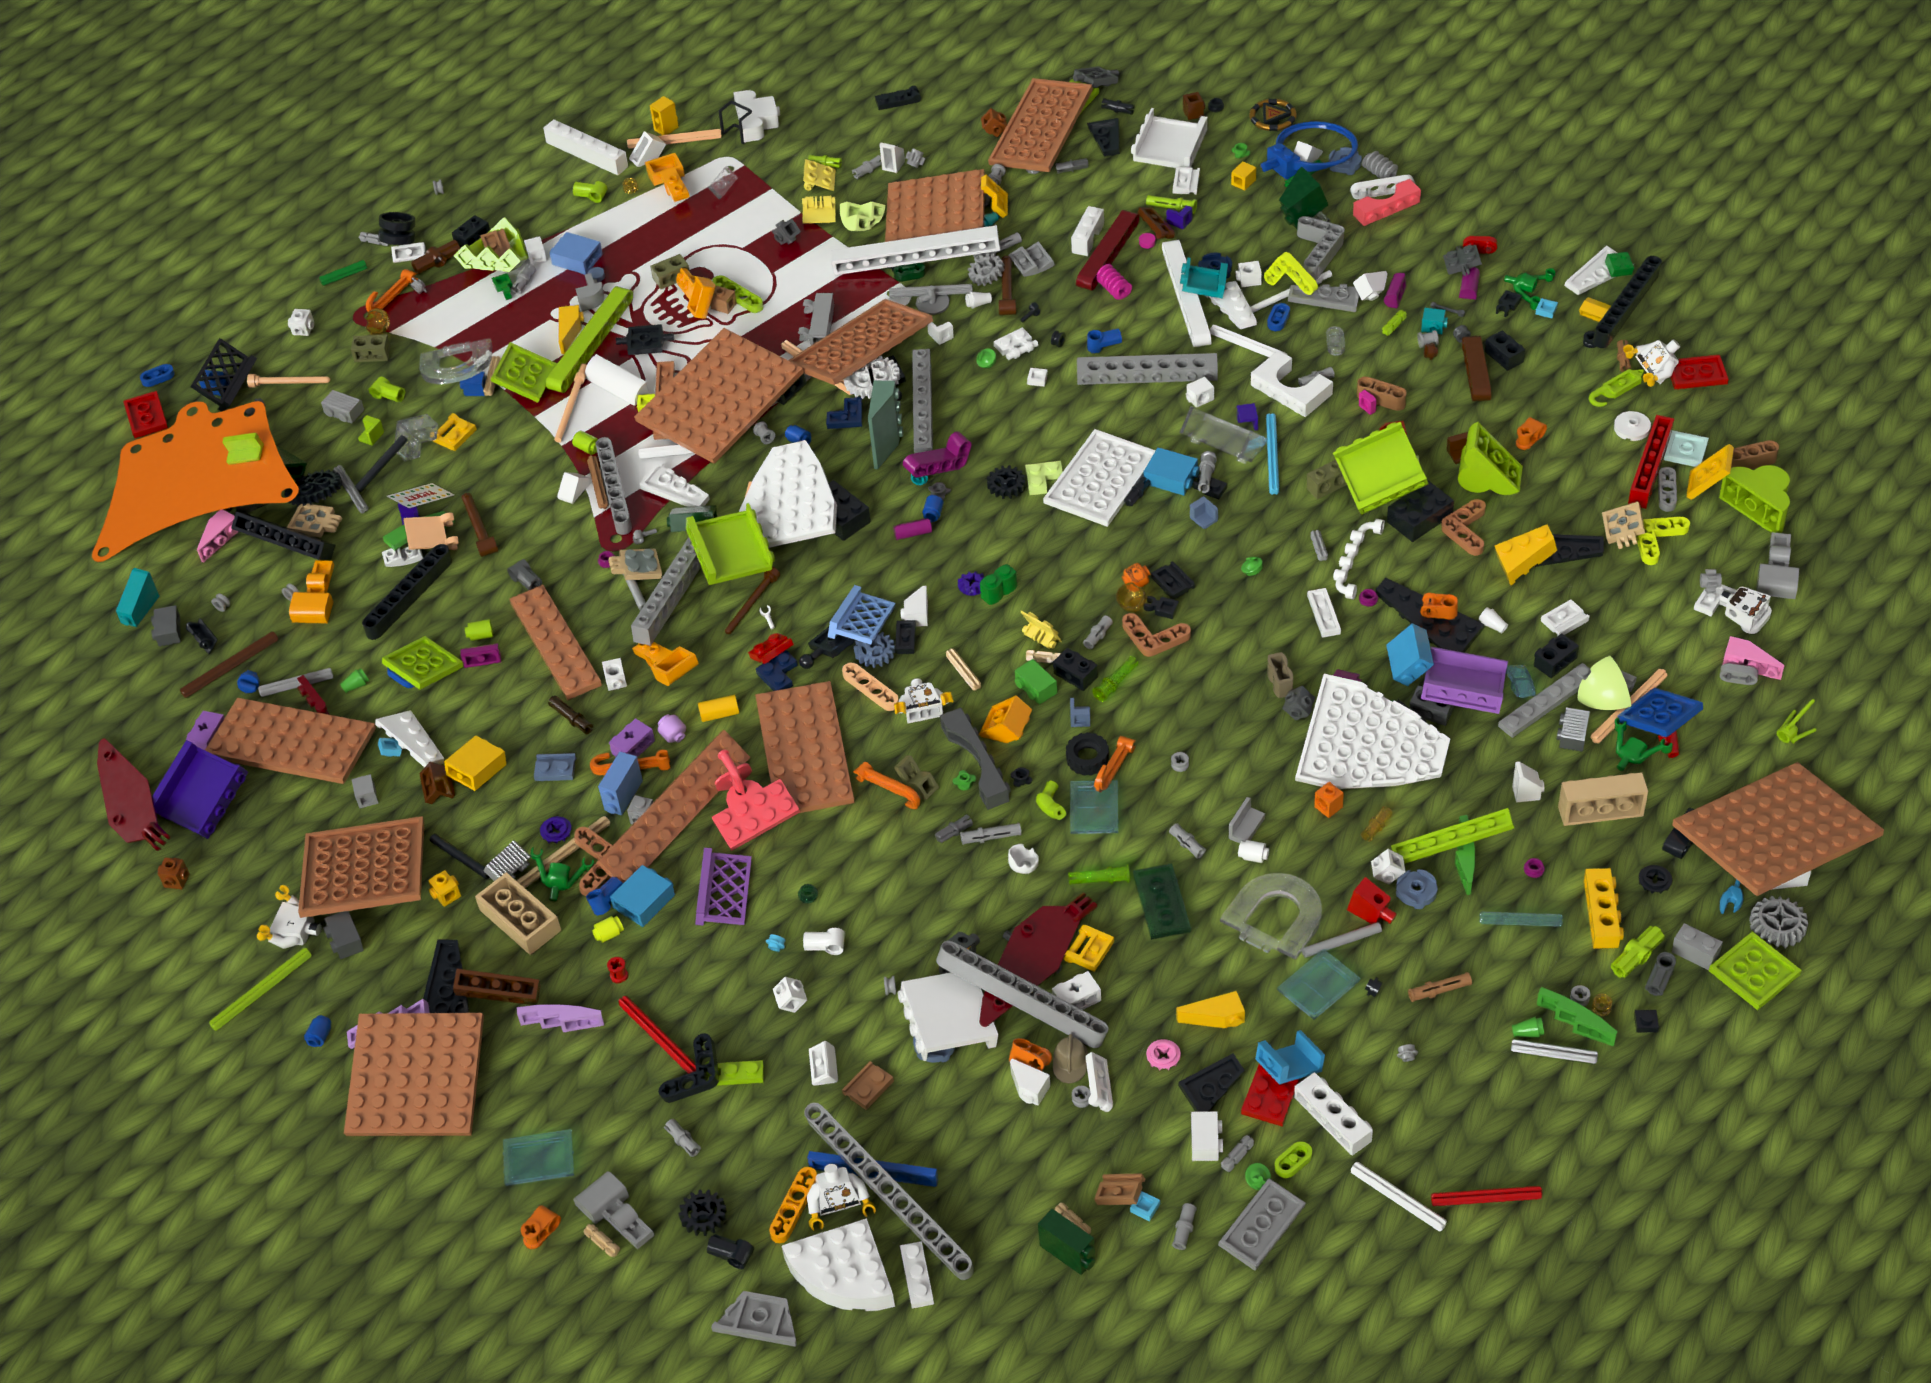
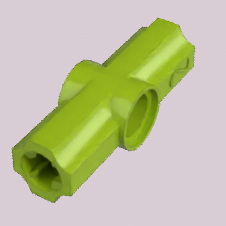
M1649 926L1637 939H1631L1624 948L1623 953L1611 963V969L1614 974L1619 978H1626L1639 964H1645L1650 958L1652 951L1664 940L1665 935L1657 926Z

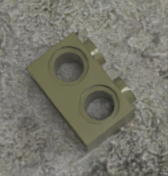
M678 254L651 265L652 278L660 289H664L676 284V277L680 273V269L686 268L689 270V265L682 255Z
M387 334L353 336L351 353L354 362L388 361L390 343Z
M1336 460L1307 473V490L1316 499L1347 485Z

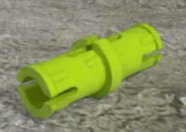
M809 155L808 158L810 161L815 160L816 163L835 168H841L842 163H840L842 158L828 157V155Z

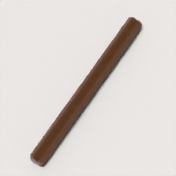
M271 631L180 688L182 696L184 698L189 697L278 641L277 635Z

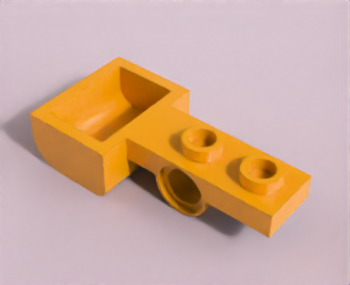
M676 153L645 162L648 176L654 186L664 183L668 196L671 195L674 202L689 198V192L681 180V177L685 176L683 165Z
M681 268L680 273L677 274L676 282L689 298L687 308L694 317L705 319L707 318L716 285L709 278L692 276L688 269Z
M315 560L312 573H308L306 578L307 592L293 593L289 607V616L292 623L328 624L334 602L331 594L327 593L334 569L333 561Z
M653 642L651 646L638 643V645L632 648L635 655L646 660L656 680L666 686L671 685L699 664L694 653L680 646L671 651Z

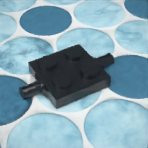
M662 324L628 327V334L626 337L616 338V345L627 344L628 355L662 353L664 341L674 340V333L664 334Z

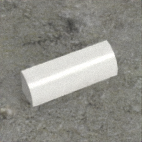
M597 354L591 358L586 366L585 379L634 406L637 405L638 395L649 394L646 381Z

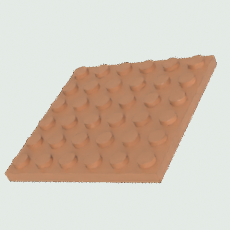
M984 169L888 183L885 242L984 227L985 193L981 189V177L985 175Z
M423 816L306 833L298 909L300 918L421 900L424 844Z
M483 1013L359 1014L344 1134L346 1136H472L484 1021Z

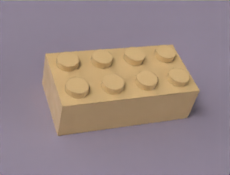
M1642 773L1562 782L1558 808L1563 825L1644 816L1648 789Z
M507 872L475 896L479 910L529 955L533 954L561 931L558 917Z

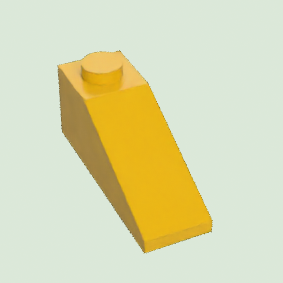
M579 305L559 307L558 342L561 354L566 353L582 329L584 313L580 312Z
M1237 991L1177 1007L1176 1019L1178 1023L1218 1028L1236 1027L1245 1023V1010Z

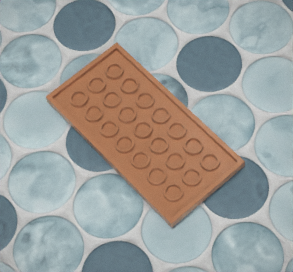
M1033 78L989 157V165L1000 164L1010 168L1050 172L1093 90L1092 84Z
M884 299L788 361L802 367L804 374L835 385L846 377L851 376L855 371L865 367L866 364L877 359L883 353L888 352L892 347L902 343L903 340L914 335L920 329L925 328L929 323L933 322V318L930 314Z
M827 681L755 694L771 783L778 779L782 780L798 806L800 813L854 803L831 682Z
M237 698L205 751L231 763L344 784L373 735L376 726L375 723Z

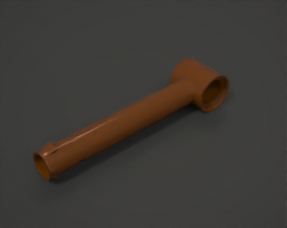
M1003 256L1001 260L1004 264V271H1002V300H999V315H1015L1016 299H1012L1011 257Z
M463 494L462 501L479 540L476 541L480 556L483 557L498 552L493 536H488L472 494Z

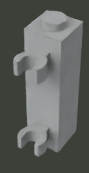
M816 293L815 301L804 300V313L813 312L810 329L805 327L799 328V341L810 339V345H813L830 334L834 312L833 293Z

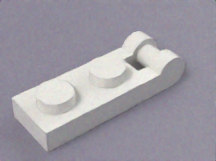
M1090 1052L1086 1055L1091 1093L1089 1104L1094 1107L1099 1106L1101 1110L1109 1112L1112 1109L1113 1100L1107 1059Z

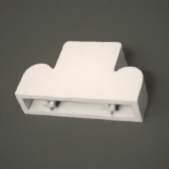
M751 90L734 92L735 102L752 110V113L742 120L744 142L760 140L764 137L765 129L779 127L778 116H780L779 106L776 107L773 96L756 98V93ZM735 106L739 120L748 111Z

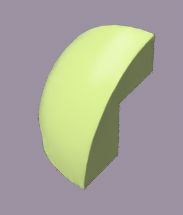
M851 202L840 204L842 223L850 231H867L872 229L876 223L880 222L885 211V205L875 202L863 205Z
M1608 656L1590 668V675L1586 680L1582 679L1580 683L1578 701L1588 707L1600 710H1617L1631 707L1627 684L1614 659Z

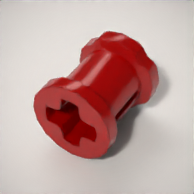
M613 957L607 962L610 978L614 983H622L628 978V972L625 968L626 964L621 957Z

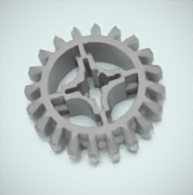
M1781 895L1778 899L1771 896L1769 900L1763 898L1761 902H1757L1755 907H1753L1749 919L1751 931H1754L1756 935L1769 945L1774 944L1776 949L1779 945H1782L1786 949L1788 944L1794 946L1796 942L1800 943L1804 935H1806L1808 927L1807 914L1803 913V907H1797V902L1791 903L1790 898L1783 900Z

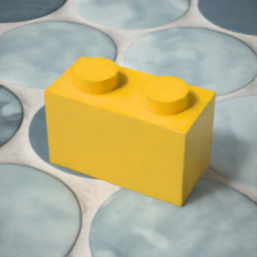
M665 96L650 105L654 131L661 135H668L679 128L675 109L676 105Z

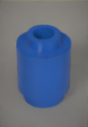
M790 425L785 431V437L791 443L806 440L809 445L811 442V433L797 425Z
M930 495L926 498L923 508L924 518L930 519V522H935L940 518L944 504L942 498L937 495Z
M318 1015L312 1020L304 1035L308 1045L319 1047L324 1044L331 1030V1020L322 1015Z

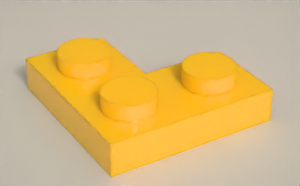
M984 175L981 177V189L992 198L993 212L1004 218L1008 215V193L988 175Z

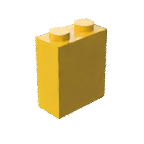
M475 735L444 761L446 775L476 791L506 766L505 751Z

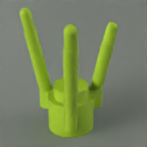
M1814 699L1792 720L1796 714V710H1793L1783 725L1777 730V736L1782 742L1789 743L1791 741L1794 744L1799 739L1816 732V728L1797 735L1798 728L1795 725L1813 705Z

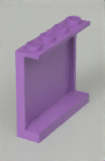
M1431 647L1434 666L1426 671L1421 699L1496 714L1500 713L1508 661Z

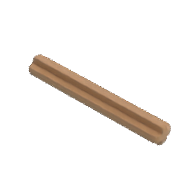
M591 455L587 462L598 507L600 509H607L609 503L598 459L596 456Z

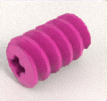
M1111 264L1102 266L1098 271L1097 281L1115 299H1124L1131 293L1132 285Z

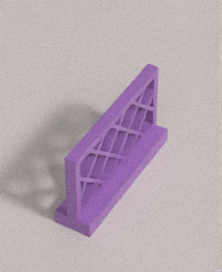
M704 848L695 925H704V921L744 925L752 856L712 853V848ZM715 860H724L727 864L719 868L715 864ZM745 862L747 866L739 870L735 864ZM731 867L736 873L728 877L724 871ZM720 874L725 880L717 884L713 878ZM740 876L745 882L737 886L733 880ZM729 883L734 890L727 894L722 887ZM719 891L723 897L716 901L711 895ZM739 893L743 899L736 903L731 897ZM725 900L732 905L726 910L720 905ZM715 907L721 912L717 916L709 915V911ZM736 909L741 914V918L732 917L729 913Z

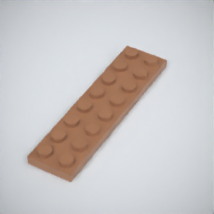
M544 585L509 599L513 609L567 700L602 686L600 678Z

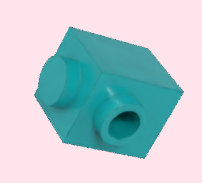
M1425 308L1421 332L1431 333L1433 330H1436L1437 334H1442L1443 328H1447L1448 317H1445L1446 310Z

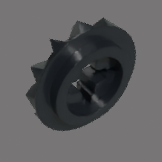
M1649 865L1644 867L1639 873V885H1642L1644 890H1650L1652 894L1654 892L1661 894L1664 890L1668 891L1672 885L1670 872L1662 866ZM1657 875L1658 881L1654 884L1653 878Z

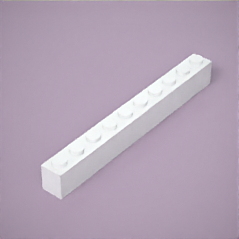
M997 225L831 250L834 275L1000 251Z

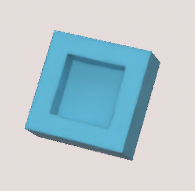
M1541 298L1535 314L1553 318L1558 302Z
M379 738L378 747L381 755L388 757L401 755L402 749L396 739Z
M1141 1191L1137 1204L1131 1205L1130 1212L1150 1222L1160 1206V1200Z

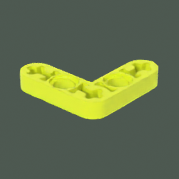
M1288 252L1280 255L1264 273V279L1270 285H1275L1287 274L1307 295H1311L1318 289V284L1313 277Z
M1685 517L1643 519L1646 533L1636 536L1642 561L1647 565L1658 563L1660 551L1656 537L1685 535L1689 531L1690 521ZM1659 525H1664V526H1666L1667 528H1666V529H1660V528H1658L1657 526H1659ZM1644 540H1649V541H1651L1652 543H1651V544H1645V543H1643L1642 541H1644Z

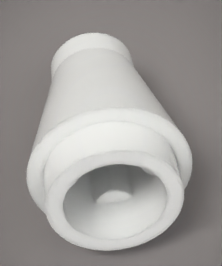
M970 292L965 296L966 305L973 309L991 303V294Z
M1487 607L1479 617L1481 623L1501 634L1508 627V624L1494 609Z

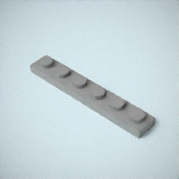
M1581 663L1500 720L1498 727L1513 738L1577 693L1582 679L1586 680L1590 675V668Z

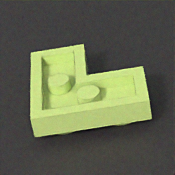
M1061 461L1025 465L1029 495L1047 493L1046 480L1058 479L1063 472Z

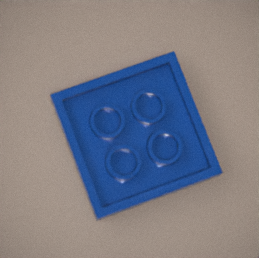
M1653 688L1633 703L1631 707L1621 712L1618 718L1620 723L1626 721L1628 726L1668 737L1702 711L1703 702Z

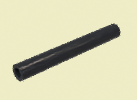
M401 434L355 485L359 492H362L405 445L408 441L405 436Z
M436 833L430 837L431 843L486 880L490 878L483 871L485 866Z

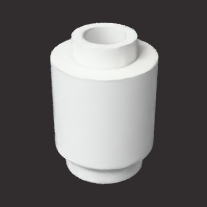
M1250 840L1240 842L1238 857L1258 863H1263L1264 860L1268 859L1269 848H1266V843Z

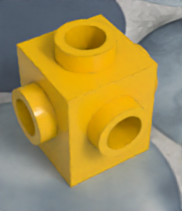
M446 870L428 880L430 895L434 900L438 899L444 907L461 897L457 879L454 875L450 876Z

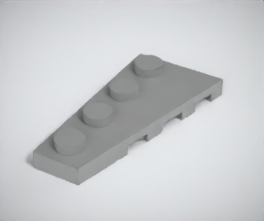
M1323 284L1311 295L1305 294L1298 285H1291L1288 295V302L1356 312L1359 300L1356 288L1347 287V284H1340L1339 287H1330L1329 284Z

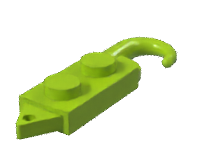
M1628 369L1605 382L1603 386L1594 390L1589 395V402L1597 407L1607 405V402H1597L1595 398L1603 395L1615 399L1638 386L1642 382L1644 369Z

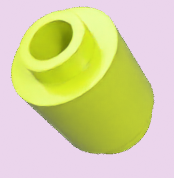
M611 916L594 924L595 929L592 930L596 941L600 940L604 943L620 935L624 928L618 916Z

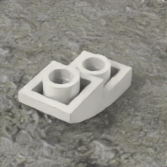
M409 547L404 549L398 548L395 551L390 548L382 552L386 567L408 565L421 561L424 558L422 549L409 550Z

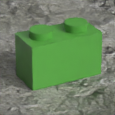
M1034 659L1015 670V683L1017 687L1022 688L1031 700H1035L1039 705L1057 694V681Z

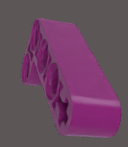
M956 431L949 437L946 448L910 454L904 459L902 465L914 477L958 470L966 464L972 444L965 436Z

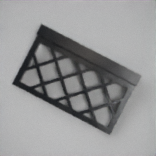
M219 338L190 387L217 404L219 411H225L231 405L257 358L252 354L250 357L246 356ZM219 345L224 347L227 353H221ZM233 356L242 359V362L235 363ZM218 357L220 364L214 365L212 358ZM222 357H229L231 364H225ZM233 367L235 374L229 375L226 368ZM222 368L224 375L218 376L216 369ZM211 369L213 376L207 377L205 370ZM219 379H226L228 386H222ZM208 380H215L217 387H211ZM204 381L206 388L197 385V382ZM212 391H219L221 398L215 397Z

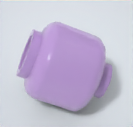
M667 714L659 720L658 732L668 743L675 741L678 743L684 739L686 725L678 716Z

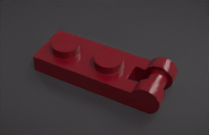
M304 675L298 677L299 686L297 689L302 697H307L306 701L311 708L314 707L317 713L330 715L326 703Z

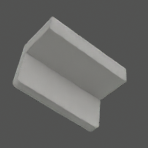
M1246 797L1229 823V839L1237 843L1251 840L1265 819V813L1251 808V798Z

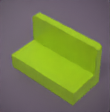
M257 433L224 437L222 442L229 451L226 460L228 464L258 461L261 458L264 444Z

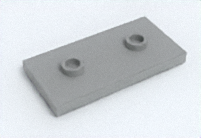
M1269 1178L1222 1237L1218 1246L1256 1271L1303 1210L1306 1203Z

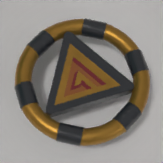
M1266 99L1256 103L1251 108L1249 117L1251 122L1260 129L1279 131L1291 126L1296 120L1297 113L1295 108L1287 101ZM1274 105H1280V106L1285 107L1286 109H1283V108H1280V107H1277V106H1274ZM1261 107H1263V123L1255 116V113ZM1290 116L1286 122L1279 124V120Z

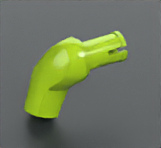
M1050 780L1049 782L1047 781L1043 792L1037 794L1036 803L1046 815L1053 819L1061 820L1066 816V811L1061 805L1054 802L1053 796L1059 786L1056 782Z

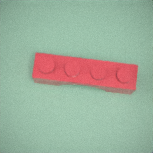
M1411 179L1396 184L1395 194L1390 198L1373 199L1367 196L1353 203V216L1363 226H1366L1420 203L1421 189Z

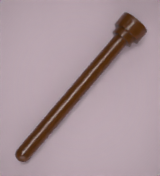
M775 567L764 572L763 581L726 627V634L733 632L770 583L776 582L780 577V572Z

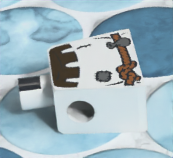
M1739 587L1734 595L1724 590L1719 601L1727 604L1725 615L1746 630L1751 631L1767 611L1771 596L1745 587Z

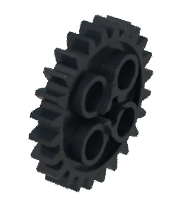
M321 470L320 472L315 471L313 474L308 473L307 476L302 475L301 479H295V483L299 488L298 494L288 503L296 504L297 506L303 504L305 506L309 503L312 505L313 502L319 503L321 499L326 500V497H332V493H337V490L341 489L342 479L340 474L335 472V470L331 472L330 470L325 472ZM291 488L284 490L286 498L293 492Z

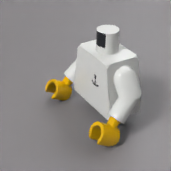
M281 885L279 889L284 894L277 891L275 896L278 900L285 899L286 902H282L270 928L267 925L259 927L258 930L260 932H258L257 938L260 941L267 938L268 942L283 949L295 945H304L309 935L318 936L320 934L321 924L315 923L313 916L300 918L298 913L299 900L295 896L288 894L289 889L287 886Z

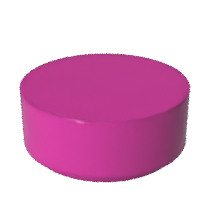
M1144 233L1140 235L1139 245L1142 248L1149 249L1155 246L1156 238L1153 234Z

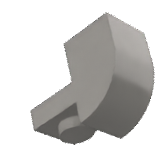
M591 273L585 274L587 286L576 288L582 312L594 309L604 301L602 282L598 283L597 279H593Z

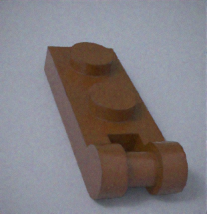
M1139 207L1137 213L1150 226L1151 230L1155 232L1157 239H1163L1164 237L1167 239L1174 238V230L1153 207Z

